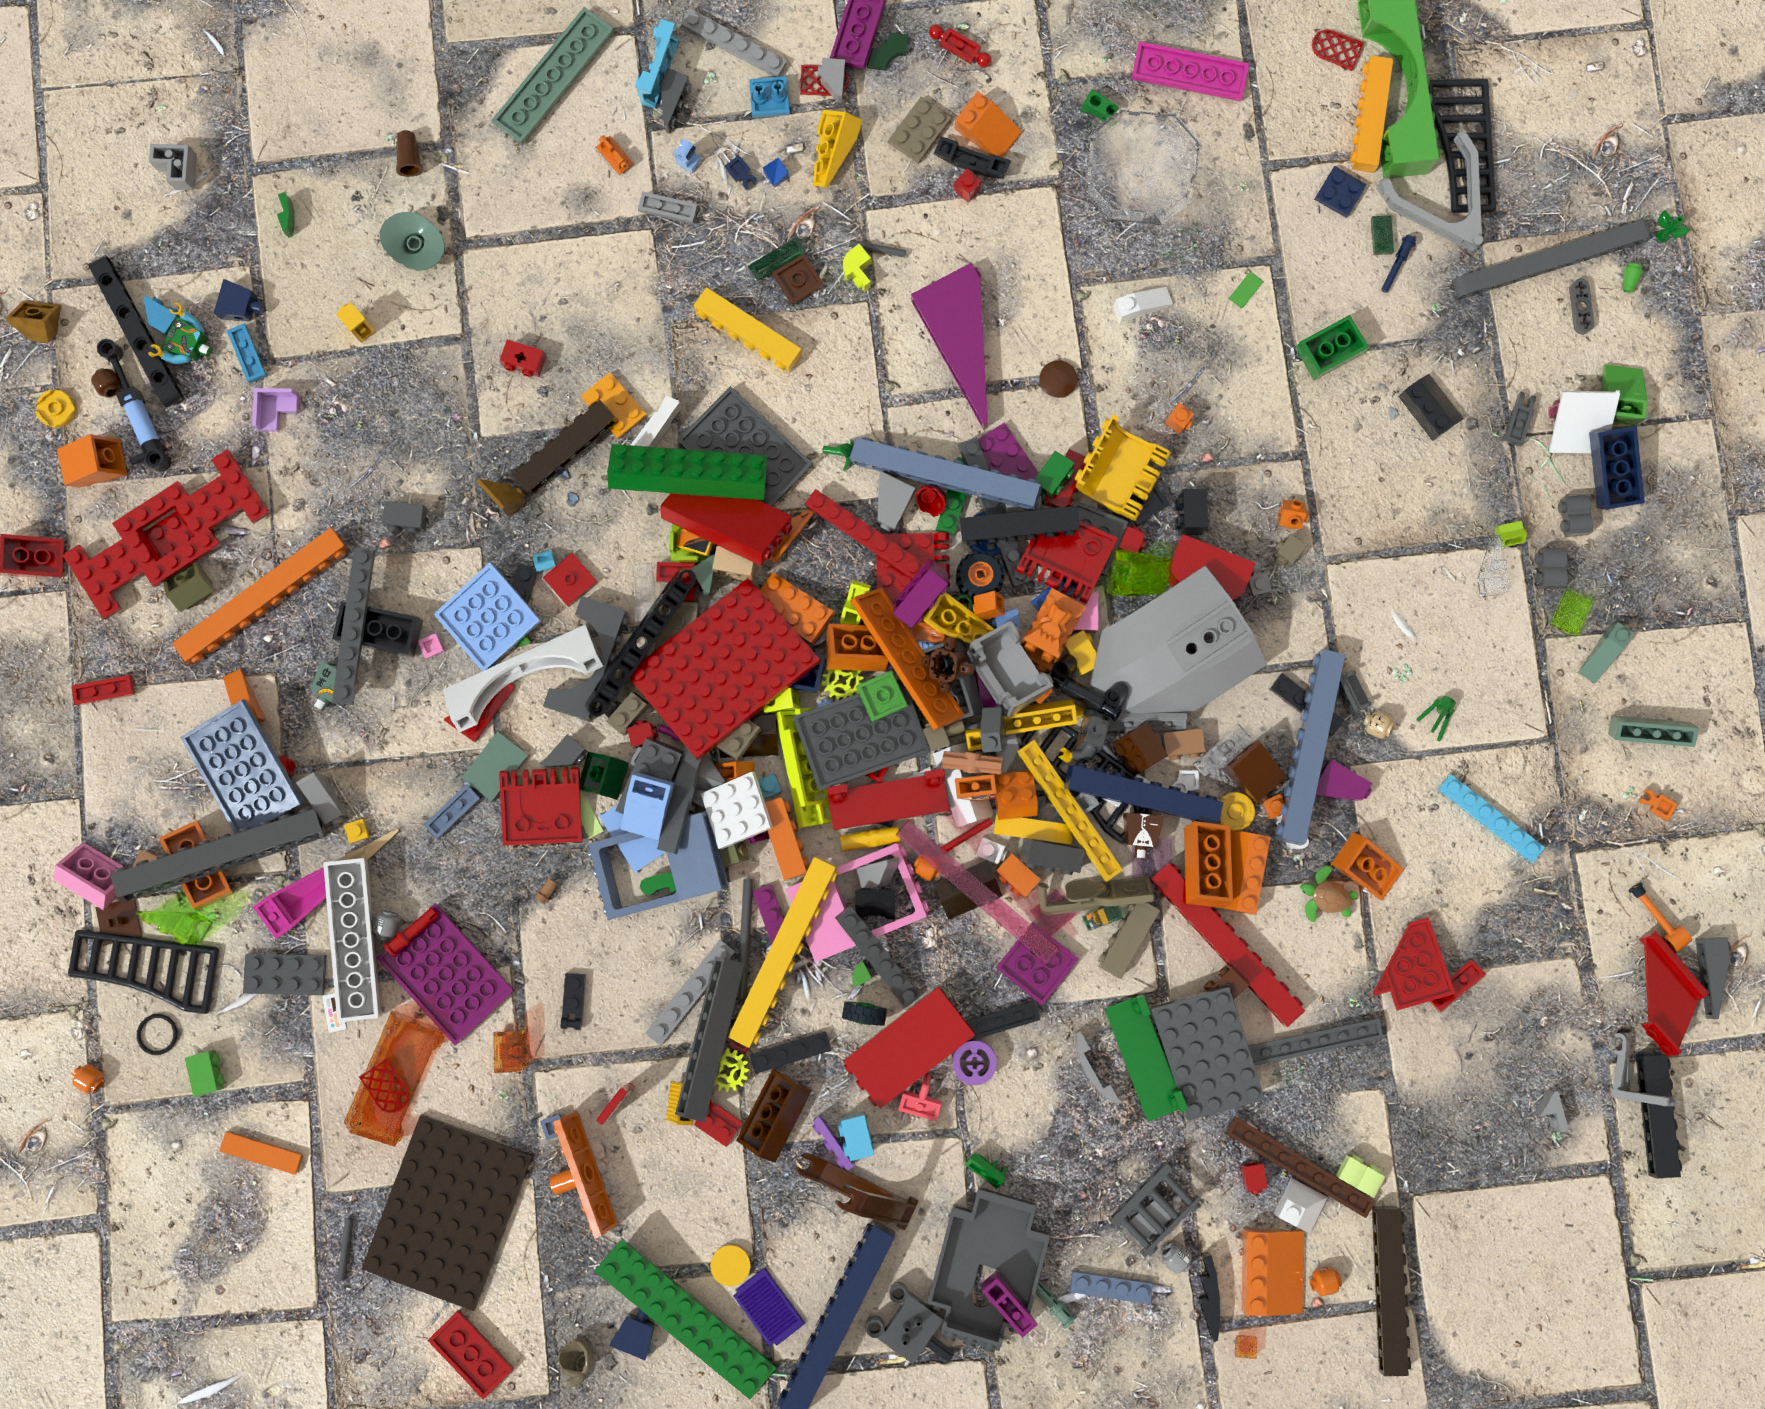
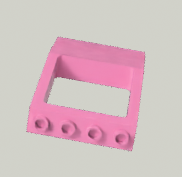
M900 843L853 860L836 869L839 872L838 877L889 855L899 858L898 868L914 905L915 912L872 930L871 932L875 937L929 916V904L927 900L923 901L921 893H923L919 881H915L913 876L915 874L914 867L911 863L908 864L906 856H908L907 850ZM837 880L834 883L830 882L827 888L830 892L825 901L821 900L819 905L821 911L817 919L813 918L810 923L813 928L809 936H805L815 962L856 946L834 918L847 908ZM802 882L786 888L791 903Z

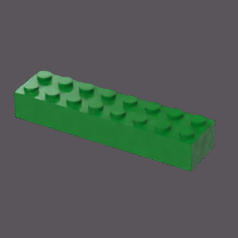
M611 444L607 470L608 489L764 500L767 455Z

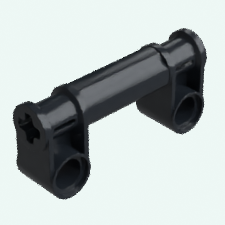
M1067 654L1058 660L1050 674L1053 686L1060 689L1061 693L1068 695L1089 708L1108 715L1115 722L1123 710V705L1128 695V687L1122 682H1116L1106 690L1103 696L1072 679L1078 664L1074 656Z

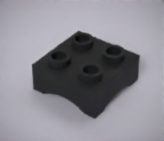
M861 888L855 890V912L861 919L871 915L895 919V890L890 888H881L879 890Z

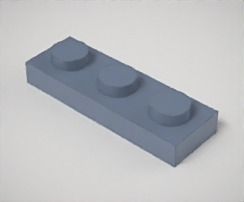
M466 784L423 826L439 840L481 798Z

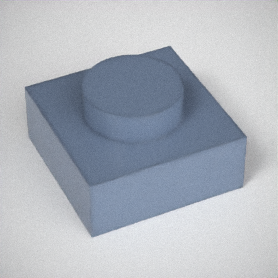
M560 1113L540 1121L546 1140L557 1137L553 1122L562 1118Z

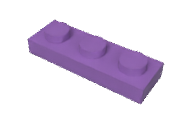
M821 1114L813 1119V1129L818 1135H823L826 1140L824 1144L830 1152L834 1151L837 1155L836 1161L842 1169L845 1167L847 1171L855 1165L854 1161H850L849 1156L845 1157L842 1144Z

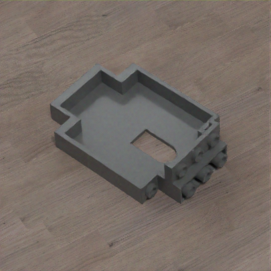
M978 1187L972 1210L956 1205L952 1206L927 1304L931 1305L932 1309L939 1311L946 1309L940 1333L944 1335V1338L952 1341L960 1339L964 1341L965 1345L975 1347V1344L983 1346L985 1351L994 1353L995 1350L1000 1351L1006 1327L1009 1328L1010 1332L1018 1334L991 1302L983 1307L977 1306L972 1301L971 1294L979 1264L998 1270V1273L1010 1285L1031 1313L1050 1239L1049 1232L1031 1227L1037 1203Z

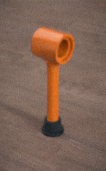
M1642 882L1634 885L1628 892L1633 893L1636 898L1642 901L1666 931V935L1662 939L1674 953L1679 952L1692 942V937L1683 927L1677 926L1673 928L1646 895Z

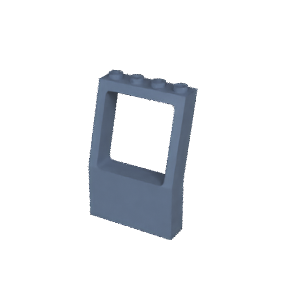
M707 812L688 816L678 853L667 852L676 893L633 906L623 907L621 905L608 855V848L646 836L629 832L588 843L589 855L594 864V875L599 884L598 891L604 904L603 911L608 920L729 888L720 851Z

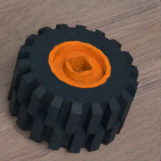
M983 550L980 553L973 551V554L969 553L964 559L962 558L957 567L956 584L959 587L958 590L960 593L962 592L964 595L969 596L972 601H974V596L991 591L998 593L1003 586L1005 577L1004 566L1002 563L1000 564L998 557H993L991 552L987 554Z

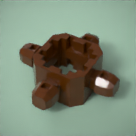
M946 637L943 645L945 648L936 649L931 655L923 656L921 662L923 666L929 667V674L933 679L941 680L939 682V690L943 693L951 691V682L962 679L964 675L974 673V665L966 662L967 657L964 652L955 650L957 648V640L954 637ZM947 655L952 657L953 661H956V664H953L954 674H945L943 669L940 668L943 665L941 656Z

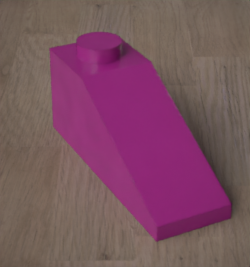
M997 1270L981 1283L983 1294L1022 1338L1038 1325L1019 1297Z

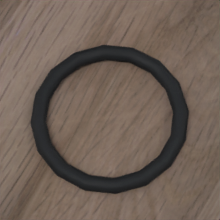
M153 1014L146 1017L140 1023L136 1039L144 1052L151 1055H161L168 1052L175 1045L178 1030L170 1017L163 1014ZM154 1018L167 1020L173 1029V1039L170 1045L161 1051L147 1049L141 1040L143 1026Z

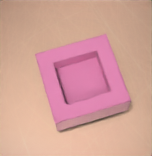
M436 633L418 641L425 659L445 652Z

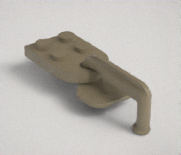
M1149 876L1110 880L1101 883L1090 880L1071 881L1065 885L1067 900L1048 902L1047 889L1049 886L1046 883L1037 884L1039 907L1044 915L1095 910L1100 906L1124 907L1129 904H1147L1154 901Z

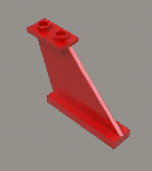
M1654 931L1644 934L1639 939L1644 944L1648 1022H1644L1641 1026L1645 1029L1647 1035L1657 1043L1664 1054L1674 1056L1682 1053L1680 1045L1698 1001L1705 998L1709 992L1660 935Z

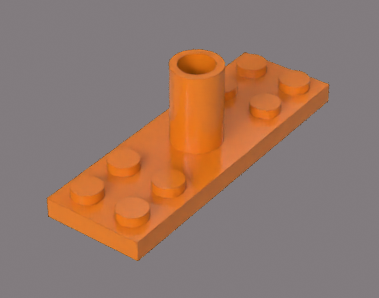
M578 1111L553 1122L555 1134L561 1143V1151L565 1155L570 1169L552 1175L550 1177V1187L556 1195L577 1188L582 1202V1210L589 1222V1229L593 1233L594 1238H597L618 1226V1222Z

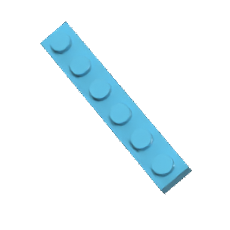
M1449 774L1437 789L1530 863H1534L1545 849L1543 845L1452 774Z

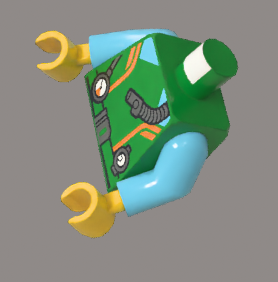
M174 303L179 307L178 312H173L170 308L169 311L172 314L180 315V318L176 316L161 348L156 344L150 346L157 350V354L148 352L149 356H160L161 359L176 365L188 363L190 360L197 361L200 355L209 357L212 354L213 348L206 344L208 338L204 335V328L199 320L186 310L183 311L180 304Z

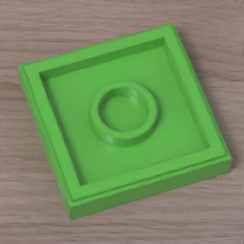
M892 670L856 686L871 722L908 706Z

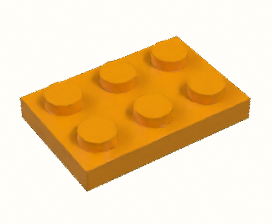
M610 372L581 395V398L588 406L595 401L601 400L618 419V422L609 429L618 440L647 417L643 409Z

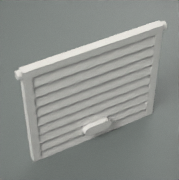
M1616 390V392L1562 391L1549 452L1591 453L1589 432L1612 428L1620 390Z

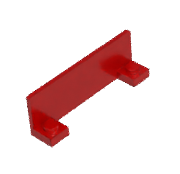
M944 768L925 771L924 776L852 788H847V784L827 787L833 830L948 812L949 804L944 782Z

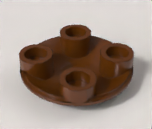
M1056 360L1049 362L1041 370L1039 377L1040 387L1042 391L1052 397L1065 398L1074 391L1077 385V373L1073 366L1065 361Z

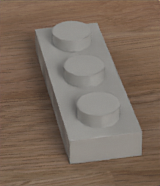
M643 191L638 206L639 212L689 224H694L698 205L695 203Z

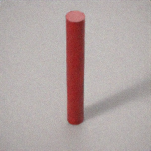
M987 818L940 847L939 849L944 855L993 825L991 819Z

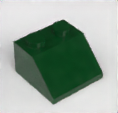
M588 751L580 777V790L618 800L629 762Z

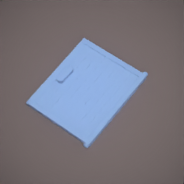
M618 805L604 814H599L600 819L612 837L629 833L628 831L621 830L623 814L615 811ZM649 837L618 844L619 849L636 874L639 873L640 869L666 853L657 849L659 840Z

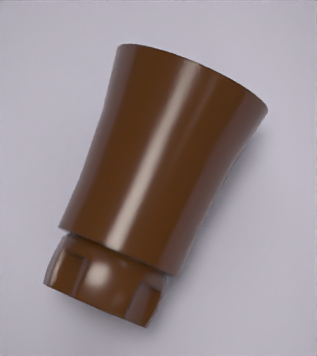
M403 130L397 133L396 172L404 177L418 176L423 172V168L420 162L416 137L413 132Z

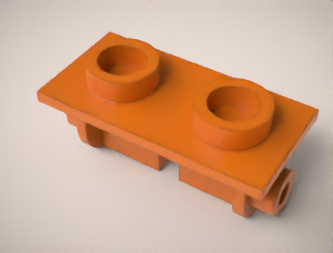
M603 135L599 138L600 143L596 146V149L619 175L634 164L611 136L605 137Z

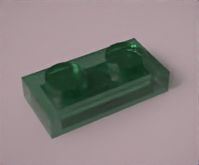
M1391 215L1372 216L1373 255L1393 254L1394 243Z

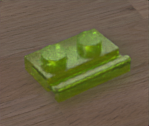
M1568 589L1565 590L1550 625L1575 637L1578 636L1593 601L1577 593H1572Z

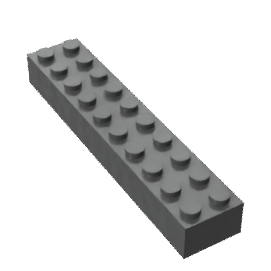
M305 808L298 811L299 814L290 816V814L280 816L278 821H264L258 824L259 827L253 829L246 827L238 830V833L234 835H221L216 841L210 842V840L198 843L197 847L191 849L184 847L178 849L177 853L169 855V853L156 857L157 860L137 862L135 867L129 869L128 867L118 868L115 870V873L110 874L116 896L126 903L325 838L315 809Z

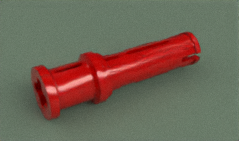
M430 907L404 931H398L396 933L397 936L389 943L385 942L383 944L384 948L392 957L396 958L399 951L405 946L411 945V940L440 915L433 907Z

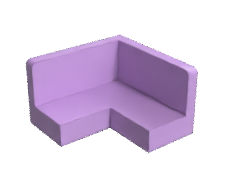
M254 388L252 426L260 432H279L280 413H299L300 395L291 388Z

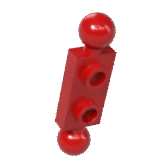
M934 24L930 27L929 35L934 40L941 39L940 47L969 64H972L976 59L980 67L986 68L990 66L992 58L987 52L979 53L981 50L979 44L950 27L946 33L939 24Z

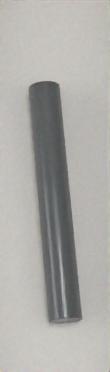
M850 240L849 247L852 248L860 244L867 251L904 258L906 255V250Z
M345 1218L337 1275V1280L344 1281L346 1278L353 1218Z

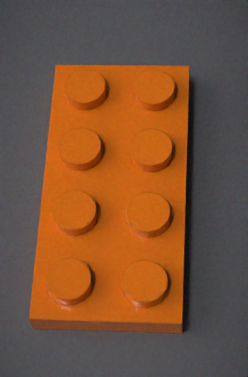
M773 572L760 589V592L797 634L812 645L835 614L833 610Z

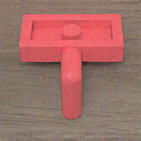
M927 1073L923 1076L920 1094L906 1090L903 1091L898 1111L937 1121L942 1100L927 1096L931 1082L930 1074Z

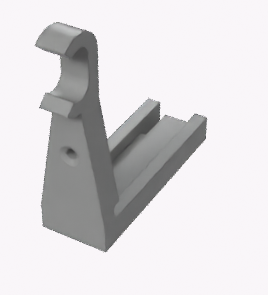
M1614 1034L1616 1038H1622L1623 1043L1622 1050L1613 1051L1618 1055L1612 1097L1677 1107L1678 1098L1628 1090V1087H1630L1631 1041L1626 1034Z

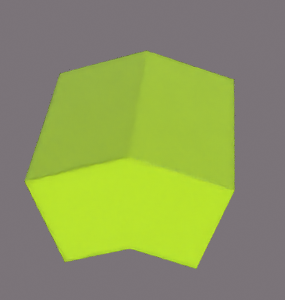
M1522 521L1500 525L1495 528L1497 539L1502 548L1526 542L1527 532L1523 527Z

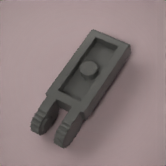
M1521 391L1516 398L1502 440L1519 447L1524 444L1536 401V396L1531 395L1527 406H1522L1525 393Z

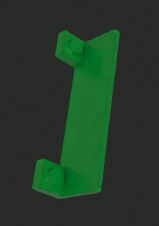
M1140 994L1106 1007L1104 1009L1147 1121H1152L1175 1111L1184 1112L1188 1110L1181 1090L1177 1089L1149 1015H1151L1144 995Z

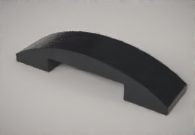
M942 136L934 151V155L964 170L968 168L973 173L992 178L1004 179L1011 160L994 154L991 157L959 146L957 141Z

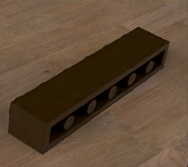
M601 400L593 402L588 407V411L578 415L573 420L574 423L560 430V435L555 439L547 441L544 445L545 447L540 452H535L526 464H521L516 468L513 477L528 494L533 495L618 422V419Z

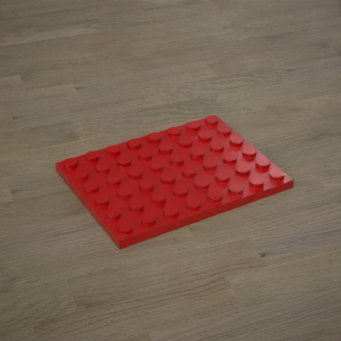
M747 578L641 661L630 677V680L696 760H699L821 661L752 581Z

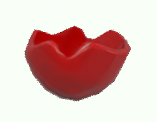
M924 485L916 493V502L922 512L929 513L932 517L941 515L943 510H945L946 495L936 485Z

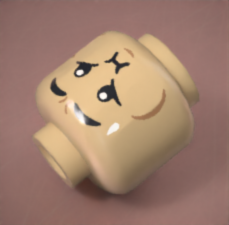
M1375 711L1372 715L1368 714L1364 721V725L1367 726L1366 732L1380 739L1390 737L1395 727L1393 718L1380 711Z

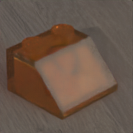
M525 1029L493 1032L494 1073L525 1070L526 1066L529 1065V1055L526 1054L529 1036L525 1034Z

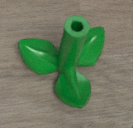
M1662 211L1658 219V225L1664 228V230L1657 231V240L1661 243L1667 242L1669 240V233L1674 238L1686 235L1689 229L1680 225L1684 218L1677 216L1672 221L1668 212Z
M850 439V444L844 443L838 447L823 446V453L844 456L846 463L843 471H845L851 465L849 458L854 441Z

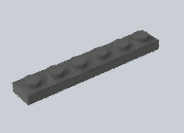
M851 905L834 917L905 1008L921 996Z

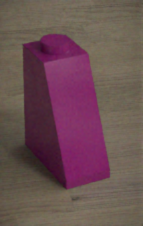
M1330 759L1325 762L1321 769L1315 797L1361 801L1367 799L1370 795L1372 783Z

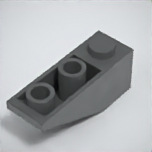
M667 68L660 86L664 127L666 133L670 134L671 129L676 127L678 112L683 110L685 103L683 100L686 95H689L692 85L688 75Z

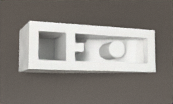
M1167 287L1135 292L1117 298L1113 308L1120 324L1172 306L1173 302Z

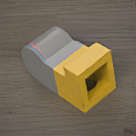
M981 722L965 724L968 751L981 750Z

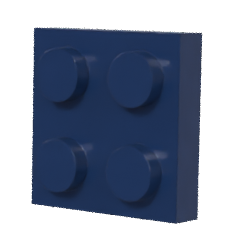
M1334 166L1314 200L1347 218L1367 184Z

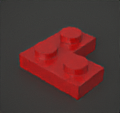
M657 562L656 582L669 583L679 569L686 568L690 570L696 566V563ZM687 572L681 577L683 583L688 582L690 579ZM695 584L683 602H695Z

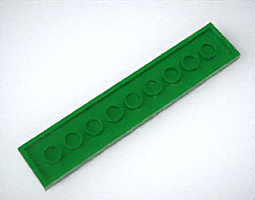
M623 1238L618 1241L595 1269L599 1276L749 1400L776 1369V1365Z

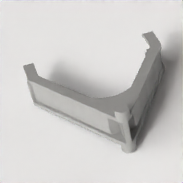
M1462 130L1457 133L1453 140L1466 160L1468 216L1465 220L1458 223H1448L1409 203L1397 195L1387 178L1378 181L1379 184L1376 187L1392 211L1467 249L1469 253H1474L1483 242L1479 159L1477 148L1467 133Z

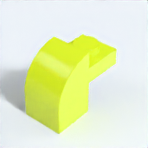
M860 244L856 245L845 255L843 274L847 282L852 279L858 289L862 288L866 292L871 288V281L863 273V270L871 265V257Z
M852 580L840 624L860 625L862 619L850 601L855 596L870 592L871 585Z

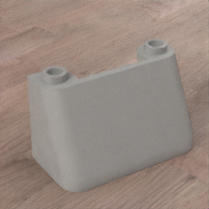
M1012 621L972 641L967 652L970 663L974 665L975 671L998 707L1003 706V714L1007 718L1031 704L1053 687L1051 676L1044 672H1038L1019 643L1021 631Z

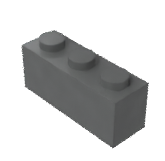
M1024 838L1019 861L1026 863L1025 867L1037 869V866H1043V870L1055 872V869H1060L1063 874L1073 875V872H1081L1085 850L1074 846Z

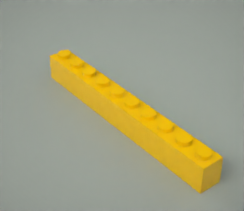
M818 856L813 858L728 1038L748 1048L753 1043L757 1044L761 1036L759 1030L761 1026H766L770 1018L767 1013L770 1007L774 1009L778 1001V997H776L778 990H783L787 982L784 978L787 972L791 973L796 962L793 959L803 949L804 944L801 942L804 936H809L813 928L810 923L813 918L817 919L821 911L819 905L821 900H826L830 892L827 889L830 882L834 883L839 872L836 869L838 866Z

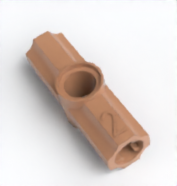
M944 751L942 768L963 770V772L980 774V772L1002 773L1003 757L985 756L981 753L973 752L958 753Z

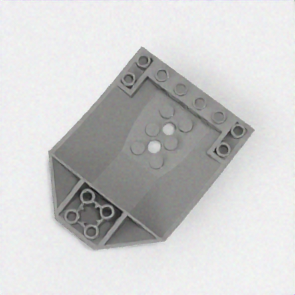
M1203 566L1155 599L1106 629L1101 630L1090 685L1095 692L1104 696L1106 690L1114 683H1124L1128 687V695L1121 713H1187L1189 715L1266 666L1267 662L1252 630L1235 603L1208 568ZM1206 632H1211L1213 635V640L1210 643L1204 641L1203 637ZM1189 643H1194L1197 647L1194 654H1189L1186 651V646Z

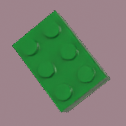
M1348 315L1300 341L1295 349L1315 381L1363 355L1369 346L1352 317Z

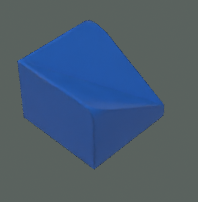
M779 158L763 167V173L773 187L789 178V172Z

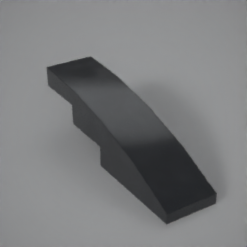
M1207 1251L1201 1253L1206 1274L1199 1276L1205 1296L1199 1297L1198 1300L1210 1338L1216 1342L1218 1341L1220 1326V1295L1212 1255Z

